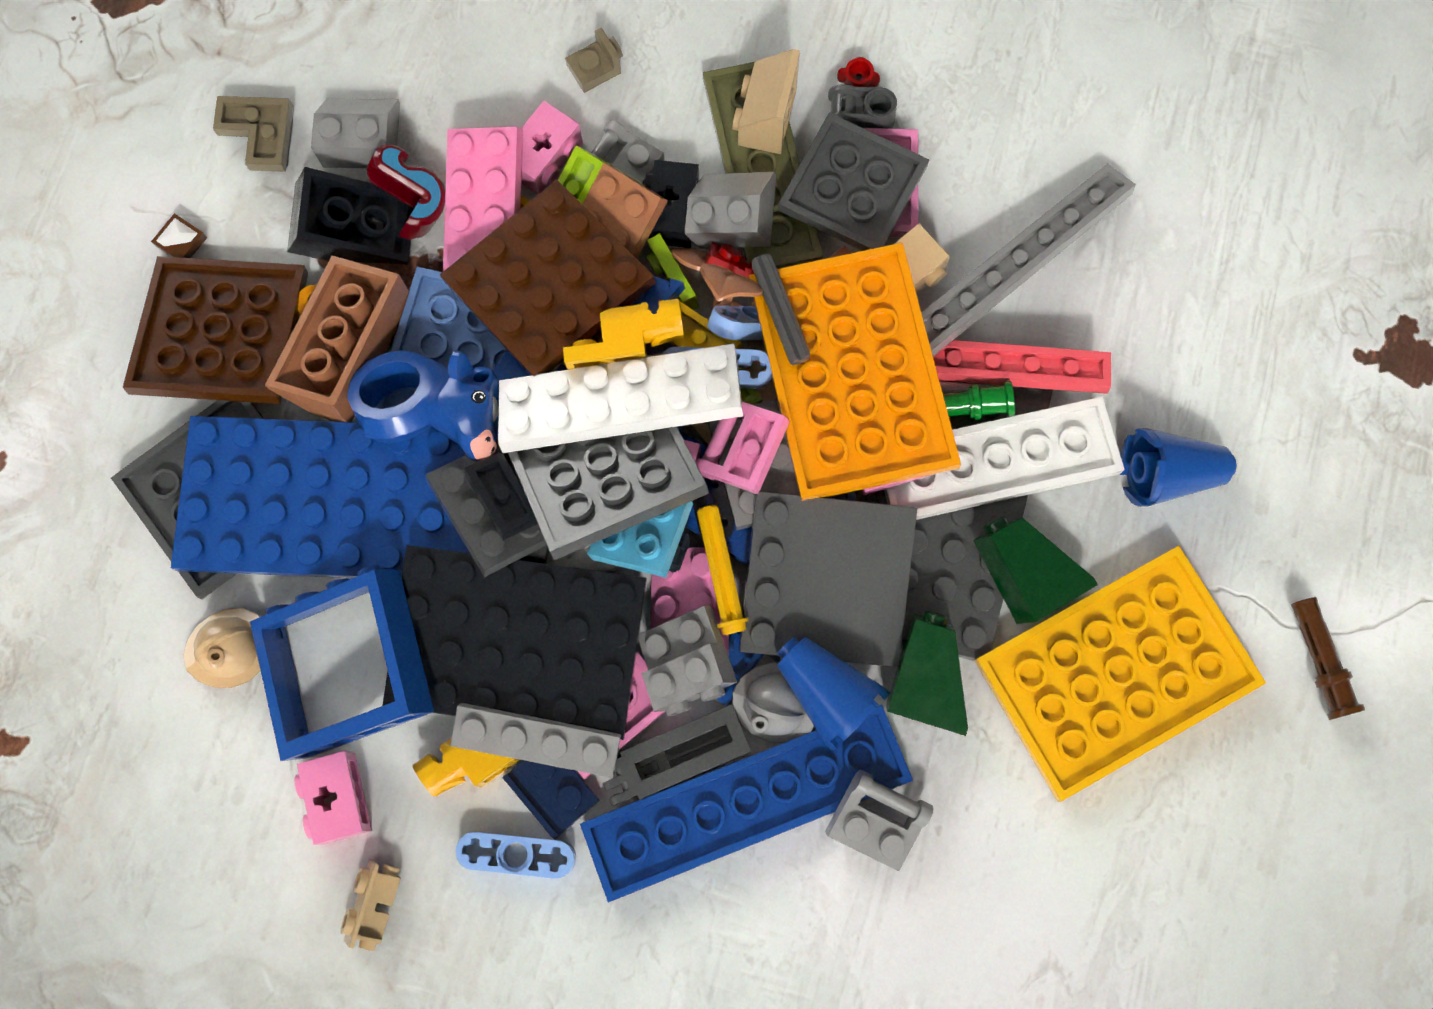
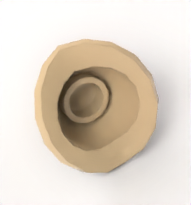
M232 608L222 610L206 618L195 628L187 640L183 654L186 671L198 682L214 688H233L249 682L260 672L250 621L259 618V616L255 612L244 608Z

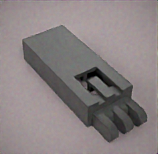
M730 704L621 751L622 757L617 759L615 766L617 777L602 784L605 791L620 785L622 787V793H617L609 798L611 806L638 796L639 800L751 753V748L734 708ZM664 751L671 768L646 778L645 776L660 770L656 760L642 767L639 762Z

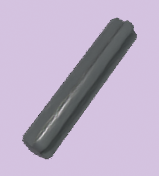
M770 254L757 256L752 260V269L758 284L763 289V297L789 363L791 365L804 363L810 359V350L774 260Z

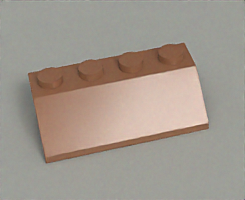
M331 256L265 386L317 417L334 422L352 423L355 414L347 399L349 383L354 373L367 361L386 353L395 335L409 294L400 275Z

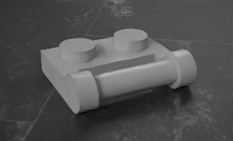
M610 120L604 128L605 134L591 153L604 160L616 143L622 145L624 148L612 165L645 185L646 173L653 174L654 160L664 161V152L630 133L619 122Z
M860 769L852 779L825 832L828 837L899 871L921 829L930 821L933 814V805L923 800L916 802L874 781L873 775ZM867 795L907 815L908 818L905 824L902 825L860 804L861 799Z

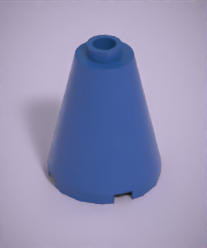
M1138 428L1135 430L1137 432L1135 435H1128L1120 452L1125 469L1120 475H1127L1129 487H1123V490L1129 501L1138 507L1152 506L1225 485L1231 480L1237 468L1234 455L1225 446L1148 428Z
M793 637L777 653L782 659L777 664V667L821 739L831 751H834L839 745L834 740L836 736L844 741L877 709L879 704L874 699L878 694L884 700L891 694L885 687L807 637L803 638L800 642Z

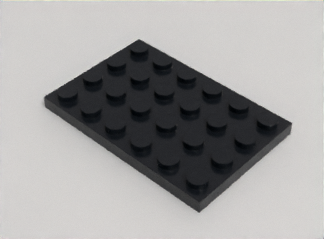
M412 545L406 546L402 582L434 709L433 713L456 716L457 706L460 703L618 733L621 734L622 740L625 738L647 578L517 560L484 577L470 553ZM388 671L382 706L395 702Z

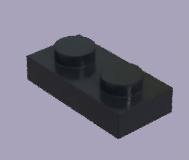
M502 452L464 468L468 482L502 540L538 524L525 491Z

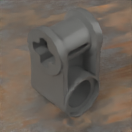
M836 85L829 89L830 113L862 128H893L897 110V98L889 89L882 87H854L851 85ZM883 109L886 111V113L877 114L874 113L873 110Z

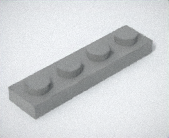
M460 703L457 706L450 746L612 778L615 771L621 734Z

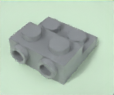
M704 605L639 634V644L648 668L647 671L641 674L654 712L666 711L667 716L686 712L691 709L689 702L701 698L702 702L717 699L725 695L724 688L737 683L711 606Z

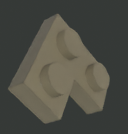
M217 96L213 130L217 136L248 137L245 165L250 171L286 172L294 105L289 98Z

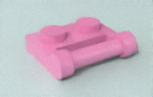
M742 402L743 416L719 420L703 458L698 459L696 465L703 477L712 480L716 479L759 494L790 421L784 415ZM744 418L723 466L718 465L737 419Z

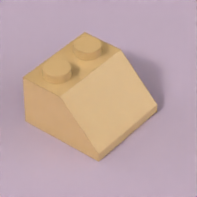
M791 49L755 61L752 75L744 76L741 97L745 98L743 109L736 108L732 128L738 131V146L781 154L797 90L800 50Z

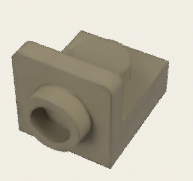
M602 28L595 30L596 42L565 58L567 67L584 93L621 74L619 58L623 57L621 48L613 36L608 38Z

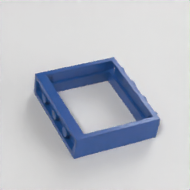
M379 565L368 566L358 570V576L355 578L331 581L326 584V590L300 594L295 597V603L269 607L265 610L266 615L250 621L280 761L307 759L434 712L400 571L380 570ZM369 592L395 702L309 733L285 627Z

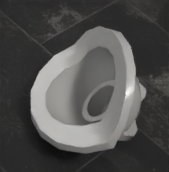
M768 663L754 667L739 679L732 691L733 708L739 722L751 734L770 742L785 743L810 733L814 726L777 667L778 663Z

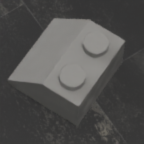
M327 98L314 113L311 149L322 167L367 168L378 147L385 144L397 146L400 111L399 99Z
M776 173L704 174L688 196L685 235L699 248H709L712 242L720 246L728 244L733 247H770Z

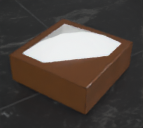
M174 213L151 242L170 257L191 258L207 237L202 231Z

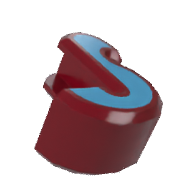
M385 144L377 148L367 166L368 179L374 185L414 208L398 236L409 240L423 237L431 230L443 212L445 206L444 184L434 172L424 167L405 165L409 157L406 150L396 145Z

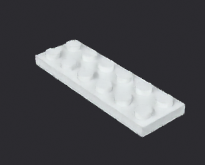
M734 344L543 373L536 376L531 375L499 380L498 444L502 453L743 416L737 355Z
M1102 396L953 429L961 461L959 469L936 473L884 489L888 504L916 507V520L1118 475L1125 469Z

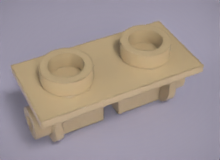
M369 859L366 869L360 868L354 884V893H358L353 910L347 909L340 931L341 934L345 935L343 941L349 948H354L356 939L360 940L358 947L365 950L374 951L376 944H381L389 914L376 911L375 908L377 903L388 906L393 905L401 877L398 876L400 868L384 864L382 871H378L379 864Z

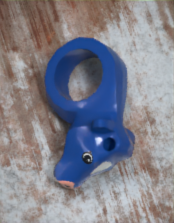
M395 351L381 354L367 361L354 373L349 383L347 399L358 423L364 431L365 437L379 442L396 443L408 441L433 426L447 438L459 444L466 457L470 460L481 461L495 453L497 447L495 432L498 429L499 380L488 367L474 368L464 352L453 351L447 368L420 354L410 351ZM417 388L410 398L397 406L384 409L376 408L380 400L397 389Z

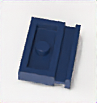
M522 760L514 769L502 777L553 840H556L565 830L571 827L600 801L575 770Z

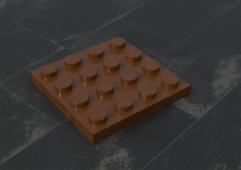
M558 180L553 182L440 274L444 283L521 366L533 376L549 373L564 360L563 347L573 346L572 344L578 340L590 339L601 330V312L610 308L631 305L656 284L654 275Z
M157 256L124 379L123 389L128 395L281 404L282 397L269 390L265 384L298 322L300 315L298 311L300 291L306 287L308 277L305 265Z

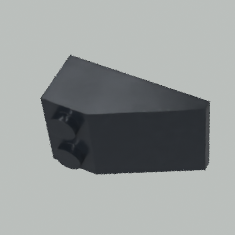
M304 167L295 183L287 252L321 260H330L331 256H336L354 262L407 265L409 263L411 239L402 238L398 235L414 208L373 183Z

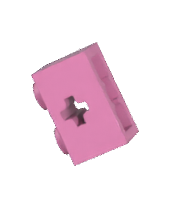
M545 101L540 104L521 128L523 130L521 184L536 194H540L559 178L561 168L570 158L575 146L582 147L583 144L579 123Z
M342 751L297 764L299 774L295 775V788L299 798H304L307 814L303 816V827L308 839L312 838L313 845H326L372 832L355 753ZM330 792L336 793L337 800L332 801L331 806L325 805L324 799L330 797Z

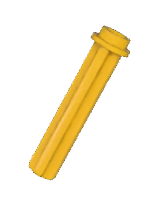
M716 505L705 506L698 509L697 515L721 618V623L716 625L717 628H722L723 635L747 630L745 622H748L749 618H743L719 508Z

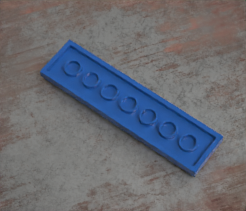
M882 704L877 706V709L844 741L836 736L834 740L839 745L834 751H831L825 745L816 730L580 823L607 902L609 903L834 813L852 779L860 769L873 775L874 781L890 789L913 781ZM865 795V796L861 799V801H864V800L869 799V798H871V797Z

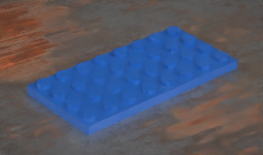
M190 416L171 569L186 572L352 579L358 576V570L368 566L379 565L380 570L400 571L402 578L407 545L470 553L426 482L427 473L465 456L459 444L447 438L433 426L408 441L385 443L365 437L359 423ZM498 429L495 432V440H498Z

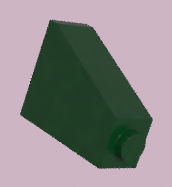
M1005 516L996 519L983 527L986 532L985 534L973 540L1016 624L1037 622L1098 585L1093 576L1024 518L1007 522Z
M925 611L924 616L914 613L899 661V667H897L890 690L891 694L887 699V712L966 736L968 723L955 629L953 625L947 623L949 618L942 614Z

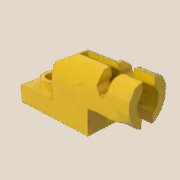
M679 299L659 301V308L656 314L651 313L647 302L638 305L610 308L601 312L600 321L603 342L596 343L595 340L584 339L574 342L573 346L563 347L564 362L567 369L647 357L646 343H651V346L654 347L670 341L684 339Z
M451 737L440 744L439 750L443 753L442 763L436 756L428 753L414 763L412 767L433 797H437L444 791L466 782L465 776L469 777L475 787L482 788L520 760L450 746Z

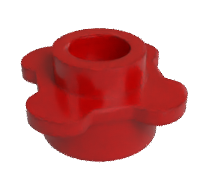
M857 57L849 61L846 68L838 70L837 79L839 82L845 83V85L869 88L878 86L880 75L874 72V67L870 61L863 57ZM855 76H861L862 79L857 80Z

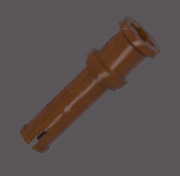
M1317 597L1291 604L1318 674L1315 677V685L1317 688L1322 689L1330 710L1327 714L1328 719L1332 720L1365 711L1364 705L1358 704L1350 683V679L1353 678L1351 671L1348 672L1347 668L1343 669L1328 627L1322 616Z

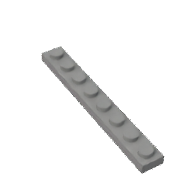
M1107 163L922 311L932 355L935 356L1131 196L1136 184Z

